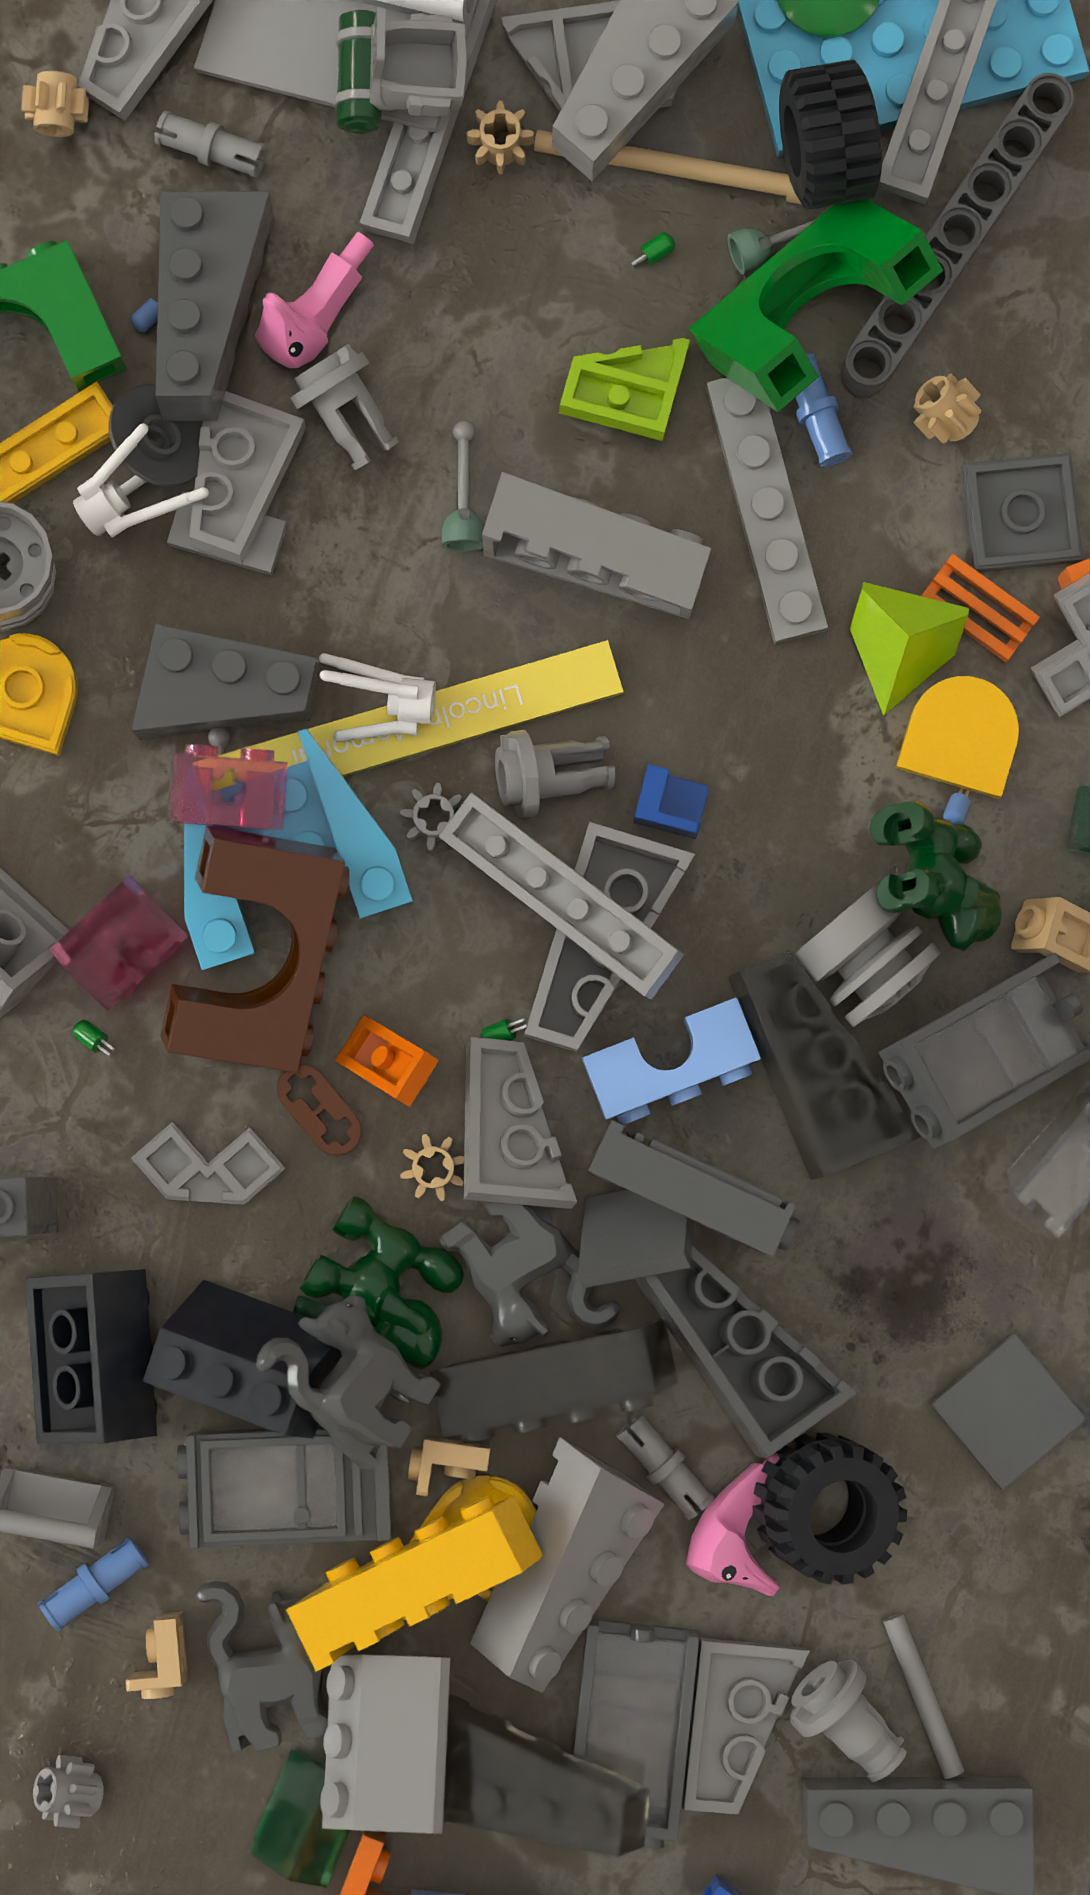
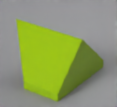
M863 582L851 621L850 631L883 716L955 656L969 614V608Z

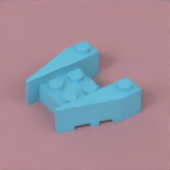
M308 729L298 731L307 761L207 794L205 793L197 766L184 768V918L202 970L253 954L257 950L241 899L202 893L195 880L206 825L335 848L344 859V866L349 868V887L360 918L413 901L395 845Z

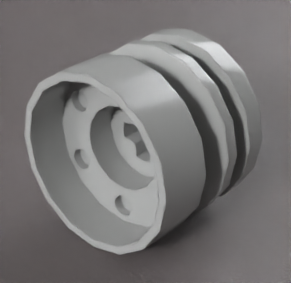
M0 502V568L7 563L6 567L10 577L5 581L0 578V632L25 627L44 612L54 595L57 574L46 531L32 514L13 503Z
M880 881L792 955L793 959L814 983L820 982L836 972L840 974L844 981L829 1000L834 1007L852 992L858 995L862 1001L844 1016L852 1028L861 1021L887 1011L923 980V976L933 960L941 954L933 943H930L913 958L905 950L923 932L919 926L910 928L896 937L893 936L888 928L898 918L900 913H889L879 904L876 891Z

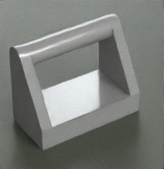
M6 1466L0 1475V1532L95 1549L105 1541L115 1486Z

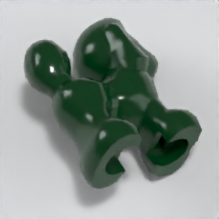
M918 801L898 803L878 811L871 820L869 828L871 837L880 846H905L910 854V863L904 874L898 876L889 874L880 881L876 891L879 904L889 913L907 912L912 908L914 913L922 917L937 919L950 946L961 951H965L973 942H981L991 938L1001 922L1000 895L985 883L967 875L960 863L969 864L979 856L982 840L976 832L965 824H953L947 819L934 817L930 808Z
M353 1196L342 1210L332 1231L351 1241L363 1238L369 1243L370 1251L367 1255L353 1262L348 1268L320 1254L319 1258L313 1262L299 1289L307 1296L316 1299L332 1293L342 1296L344 1300L350 1295L363 1298L366 1302L367 1314L372 1326L376 1327L375 1332L393 1343L406 1363H409L414 1368L424 1369L431 1365L440 1351L443 1340L440 1319L429 1305L421 1300L403 1299L401 1297L399 1278L408 1268L418 1269L422 1278L433 1289L442 1293H453L463 1282L464 1272L462 1266L445 1249L422 1246L418 1239L409 1231L387 1224L373 1211L372 1207L365 1200Z

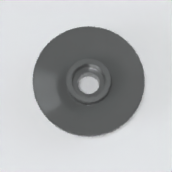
M147 384L133 387L120 396L110 412L109 435L114 450L116 451L124 440L140 424L144 423L149 428L148 432L124 459L123 464L139 478L158 486L174 487L190 482L197 477L199 439L203 421H163L155 396L156 385ZM149 439L154 441L156 446H154Z

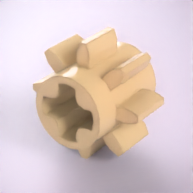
M44 71L37 74L36 87L23 85L21 111L25 112L26 120H34L33 130L37 133L52 137H67L74 133V122H88L89 97L86 96V89L77 88V78L75 76L59 71Z
M498 101L496 110H492L487 114L477 109L475 114L480 130L472 129L467 131V143L473 146L481 145L475 155L476 164L479 166L488 161L496 165L498 174H503L505 165L513 161L523 166L525 164V154L521 149V145L529 146L534 144V132L531 130H520L526 120L525 111L522 109L513 114L505 110L503 101ZM496 131H506V144H495Z
M948 374L947 377H933L924 383L917 392L913 407L920 416L916 418L914 424L928 439L936 436L942 444L948 440L959 441L968 436L975 429L979 421L981 409L974 402L981 394L966 378L958 381L953 374Z
M424 1134L422 1135L424 1149L418 1152V1154L413 1150L404 1149L403 1153L406 1157L413 1160L412 1170L404 1171L400 1174L401 1179L415 1177L420 1183L416 1189L415 1197L420 1198L423 1196L428 1187L435 1188L437 1197L440 1201H443L446 1198L443 1186L449 1182L458 1186L464 1185L462 1178L454 1175L455 1166L464 1164V1156L453 1158L448 1152L452 1146V1138H446L439 1148L432 1147L430 1137ZM437 1152H440L446 1156L443 1160V1166L449 1170L448 1175L445 1179L435 1177L431 1183H428L423 1179L426 1170L419 1165L420 1160L423 1156L433 1158Z

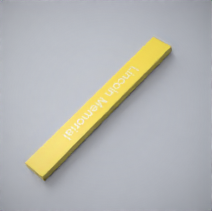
M606 640L437 690L431 725L418 723L417 735L395 733L357 740L336 741L334 739L336 731L398 721L396 715L387 714V706L309 728L308 730L341 775L346 777L623 694V688L609 642ZM296 732L194 762L191 765L197 766L205 793L207 794L307 761V757L299 733Z

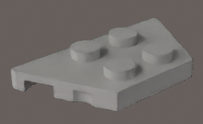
M619 1L501 17L504 35L559 112ZM677 89L659 108L672 106Z

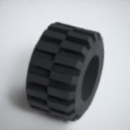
M851 59L786 71L779 94L780 132L789 179L803 207L810 210L874 198L879 186L882 170L881 136L872 90L859 64Z
M817 1432L816 1439L807 1434L796 1437V1448L793 1449L785 1445L776 1452L780 1459L775 1465L769 1461L765 1463L761 1470L768 1475L765 1483L756 1482L753 1494L761 1498V1504L754 1505L752 1508L753 1518L763 1524L757 1528L761 1540L770 1545L768 1549L777 1558L806 1577H812L819 1583L831 1585L834 1579L840 1584L845 1585L854 1583V1573L864 1579L875 1573L872 1565L876 1561L885 1565L892 1557L887 1552L892 1542L897 1545L900 1544L903 1533L897 1531L898 1522H907V1510L899 1506L898 1503L906 1499L904 1487L894 1482L898 1474L892 1466L883 1462L884 1458L841 1435L836 1437L827 1432ZM845 1480L849 1492V1503L844 1517L832 1530L823 1534L813 1535L810 1527V1512L814 1500L828 1485Z

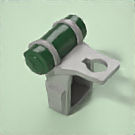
M377 7L376 13L370 10H353L342 13L339 16V30L336 34L338 90L337 95L334 97V106L337 110V126L339 129L354 134H366L377 130L381 126L382 110H407L409 115L447 116L449 112L459 111L464 97L467 65L464 23L453 22L450 16L425 15L424 13L412 14L409 20L386 22V8Z

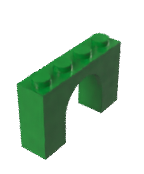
M868 199L833 205L688 329L714 369L776 412H779L819 377L797 338L785 331L789 320L799 308L818 294L846 284L870 286L903 306L938 276L943 269L921 229Z
M68 240L59 244L56 241L41 243L27 253V258L10 266L6 263H0V314L22 315L42 325L53 337L78 392L96 381L98 383L127 370Z

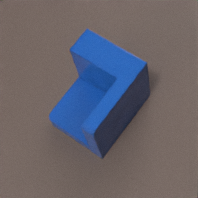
M648 764L633 823L696 839L709 791L708 786L668 775L670 769Z

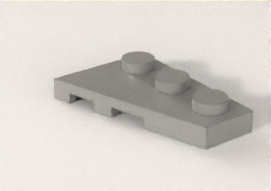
M699 1638L681 1806L683 1810L739 1814L765 1755V1744L777 1717L782 1716L789 1700L787 1696L798 1669L803 1668L810 1650L797 1646Z

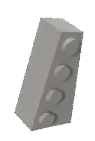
M620 0L553 124L552 147L593 181L735 25L739 1Z
M505 472L501 473L482 532L483 552L486 557L686 619H690L711 548L702 545L703 539L693 533L673 529L669 533L650 526L651 523L641 517L626 513L617 514L600 508L592 502L570 497Z
M589 822L575 871L652 929L691 864L695 854ZM558 929L555 932L528 1020L525 1037L577 1053L621 978Z
M561 1437L552 1454L559 1461L550 1482L541 1480L532 1500L539 1507L530 1525V1529L544 1557L524 1572L495 1585L470 1642L476 1650L509 1678L541 1693L544 1692L551 1679L558 1673L567 1654L582 1631L589 1625L593 1614L613 1583L620 1577L624 1566L642 1538L649 1532L655 1518L664 1506L663 1502L624 1473Z

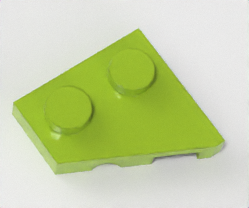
M685 338L673 339L670 346L642 350L641 345L620 348L612 354L596 352L574 356L561 398L559 414L663 441L690 340Z

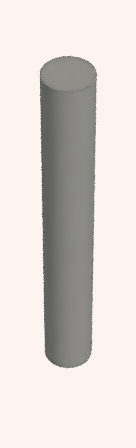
M899 1613L883 1620V1624L944 1779L956 1777L965 1770L904 1614Z

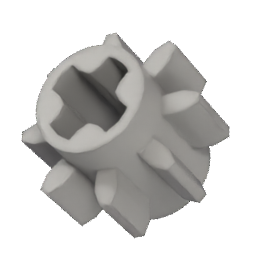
M440 783L435 784L433 794L424 797L420 791L413 789L412 794L417 802L414 810H400L402 818L414 820L415 827L408 831L407 839L413 841L421 835L427 839L426 845L429 853H433L436 841L442 840L438 836L455 815L454 809L463 801L460 794L453 796L449 800L443 797ZM432 805L441 806L443 815L450 817L448 822H439L437 831L428 830L426 820L420 819L421 814L430 813Z
M58 1755L56 1768L45 1767L40 1771L34 1783L33 1799L36 1808L43 1812V1820L54 1821L55 1827L78 1829L81 1823V1816L92 1817L98 1811L102 1803L104 1789L101 1777L94 1773V1764L83 1763L82 1757Z

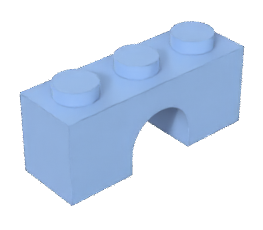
M737 997L683 1019L690 1037L691 1050L685 1063L676 1069L659 1070L646 1063L639 1052L634 1037L582 1057V1062L605 1120L617 1116L618 1122L625 1125L650 1115L647 1104L668 1096L671 1106L702 1095L698 1084L719 1076L722 1086L753 1075L749 1064L759 1061L761 1057Z

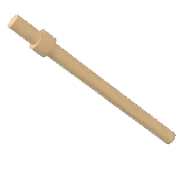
M537 130L534 151L562 156L552 147V132ZM627 145L609 163V165L787 196L786 202L801 204L793 190L789 175Z

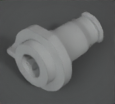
M347 344L294 378L301 391L290 397L296 409L310 401L312 402L336 442L348 451L354 461L351 465L354 470H357L371 460L338 409L339 407L352 400L383 451L389 450L398 444L400 440L397 436L392 437L385 425L383 413L357 373L358 370L370 363L363 351L357 354Z
M526 730L510 731L507 735H500L501 746L496 749L495 753L497 787L502 803L505 806H513L519 818L535 817L539 811L540 799L576 795L591 788L601 787L606 791L614 787V765L555 773L554 768L557 766L602 761L604 750L610 747L606 736H599L592 742L568 740L533 745Z
M844 1660L839 1663L835 1661L825 1662L812 1670L796 1688L791 1701L794 1708L790 1715V1723L804 1737L815 1736L822 1732L849 1759L860 1764L869 1773L867 1778L871 1782L879 1781L892 1773L905 1758L907 1751L903 1747H899L904 1742V1739L900 1735L895 1736L883 1717L862 1694L867 1677L865 1671L854 1660Z

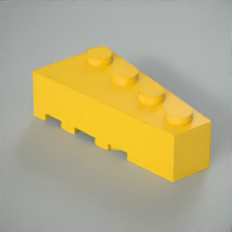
M490 1495L485 1496L460 1509L463 1518L452 1524H448L445 1516H442L416 1529L414 1532L418 1539L403 1545L400 1537L394 1538L371 1550L370 1554L373 1560L359 1566L354 1557L326 1571L329 1582L286 1609L315 1671L335 1663L336 1659L355 1646L360 1651L379 1642L381 1638L404 1626V1620H407L410 1627L451 1604L449 1600L454 1599L455 1603L458 1604L524 1572L544 1557L514 1495L495 1504Z

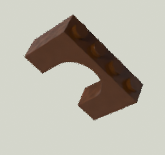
M206 825L195 874V880L202 893L259 902L277 909L288 918L291 928V947L288 958L278 974L265 985L248 992L226 993L171 984L160 1035L168 1053L297 1073L301 1056L309 1055L313 1042V1025L309 1024L312 1005H319L324 994L325 973L320 971L324 953L331 952L336 942L337 921L332 919L336 900L344 899L349 884V868L344 866L345 861L335 848Z

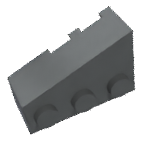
M155 624L132 732L141 740L157 738V736L189 732L190 734L204 733L216 728H248L310 721L321 667L316 657Z

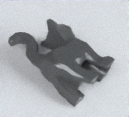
M487 1202L484 1207L492 1218H502L508 1225L510 1232L508 1236L492 1247L475 1230L473 1231L462 1222L438 1240L446 1251H459L465 1259L474 1288L492 1308L493 1323L490 1336L500 1347L513 1343H523L538 1333L543 1337L549 1333V1328L541 1315L540 1308L523 1295L522 1289L555 1269L562 1268L572 1276L566 1300L571 1317L581 1326L595 1330L604 1328L614 1322L619 1315V1303L615 1301L608 1302L600 1307L591 1306L588 1298L592 1287L583 1288L577 1275L580 1252L553 1225L547 1207Z
M350 1295L342 1302L329 1305L317 1319L305 1317L298 1323L303 1330L320 1341L339 1349L342 1354L334 1369L317 1388L310 1387L308 1384V1360L300 1345L289 1338H274L266 1343L258 1354L257 1368L262 1372H266L277 1361L283 1360L288 1365L289 1393L299 1407L310 1411L313 1419L329 1432L339 1450L361 1469H374L379 1463L376 1460V1454L380 1448L379 1445L401 1448L412 1430L405 1421L401 1419H387L382 1414L380 1407L387 1396L390 1395L403 1403H409L411 1400H414L423 1405H429L441 1384L432 1377L424 1376L421 1373H411L397 1347L375 1332L367 1314L365 1300L359 1296Z
M212 1581L203 1584L196 1590L195 1599L202 1603L216 1602L222 1608L221 1615L214 1621L206 1634L207 1654L215 1666L221 1693L224 1695L223 1721L232 1751H241L251 1744L256 1752L278 1747L282 1742L279 1726L270 1723L267 1714L268 1707L291 1702L300 1727L307 1738L323 1736L328 1728L329 1708L323 1707L321 1698L323 1669L315 1671L286 1609L303 1598L283 1599L279 1591L272 1592V1603L269 1604L270 1625L281 1643L280 1646L264 1650L234 1653L228 1645V1640L242 1623L244 1611L242 1598L239 1592L227 1582Z

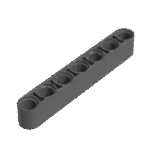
M1044 73L1036 76L1028 84L925 236L943 269L937 276L940 287L934 290L922 288L903 306L884 296L850 346L841 368V381L844 388L851 395L859 398H870L878 395L885 388L1062 127L1074 102L1073 89L1063 76L1055 73ZM1037 97L1051 99L1056 104L1058 112L1053 114L1040 112L1035 107L1033 99ZM1009 140L1021 142L1027 148L1028 156L1016 158L1009 155L1003 143ZM978 184H989L997 190L999 199L993 202L983 201L975 194L973 187ZM949 227L963 229L967 233L970 242L963 246L953 245L945 238L944 230ZM890 314H899L908 320L910 331L904 334L890 332L884 324V318ZM860 358H870L879 365L881 374L875 378H864L855 371L853 363Z

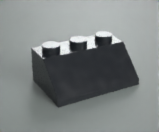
M138 1269L26 1278L37 1444L110 1443L157 1436V1403L154 1397V1385L143 1382L153 1352L150 1340L149 1291L146 1284V1270Z
M203 1280L160 1328L143 1382L282 1435L314 1439L318 1423L313 1419L310 1411L299 1407L290 1395L287 1363L279 1360L268 1371L262 1372L257 1368V1357L263 1346L272 1339L289 1338L300 1345L308 1360V1384L310 1387L317 1388L334 1369L342 1354L339 1349L320 1341L300 1327L298 1324L300 1320L309 1317Z

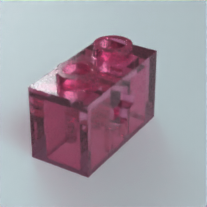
M185 744L184 754L175 753L171 756L167 822L283 830L288 762L274 761L275 751L241 748L240 758L218 757V746ZM225 771L232 773L231 778L233 782L242 783V791L231 795L230 803L223 801L222 792L212 790L213 781L222 779Z
M129 874L49 950L64 969L99 1004L109 1011L119 1001L128 998L135 991L138 983L159 963H163L171 958L176 952L178 945L188 935L170 914Z

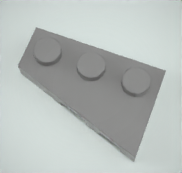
M110 0L103 24L97 26L78 87L86 89V96L126 121L213 0Z
M228 391L225 392L218 420L203 421L200 429V454L194 490L205 487L208 489L209 495L204 499L193 502L189 535L191 547L242 565L306 431L305 419Z
M470 1037L466 1044L464 1200L572 1209L577 1203L572 1184H567L559 1160L562 1154L556 1136H551L542 1109L544 1100L524 1042Z

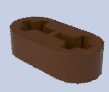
M299 1064L297 1073L289 1071L282 1073L277 1084L278 1098L316 1146L323 1152L335 1156L346 1155L353 1151L360 1143L363 1134L362 1124L355 1112L324 1075L316 1068L305 1064ZM297 1075L305 1080L312 1076L316 1084L312 1087L311 1091L321 1105L313 1110L301 1098L294 1102L291 1101L288 1095L294 1089L289 1082L292 1077ZM327 1110L333 1119L337 1121H342L345 1118L350 1121L352 1125L346 1131L350 1138L347 1144L342 1145L336 1140L330 1144L325 1142L323 1136L327 1134L328 1128L319 1117L322 1112Z

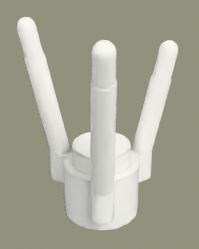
M144 423L140 424L124 440L92 478L77 487L81 495L73 501L74 507L84 524L96 536H100L107 531L113 538L128 527L190 505L209 495L208 489L202 487L125 515L124 512L131 508L127 496L147 481L135 475L121 486L113 480L106 485L104 482L146 435L149 428Z
M326 653L319 656V661L322 664L358 674L353 675L323 670L320 672V678L323 681L388 694L387 714L396 715L398 721L336 731L334 733L336 741L357 740L395 733L417 735L418 723L431 725L435 707V681L424 680V677L405 676Z

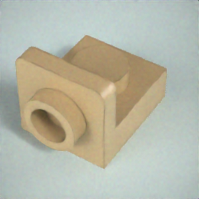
M1061 897L1026 899L1016 918L1011 949L1021 954L1040 953L1046 957L1055 953L1060 960V964L1078 973L1090 972V912Z
M426 1435L423 1448L412 1447L408 1480L418 1482L416 1495L428 1496L433 1464L443 1465V1475L475 1479L476 1470H488L491 1445Z
M183 1611L161 1613L153 1620L154 1628L147 1629L146 1651L149 1663L157 1662V1670L133 1672L126 1679V1691L141 1690L142 1699L165 1698L175 1695V1687H181L187 1681L189 1674Z

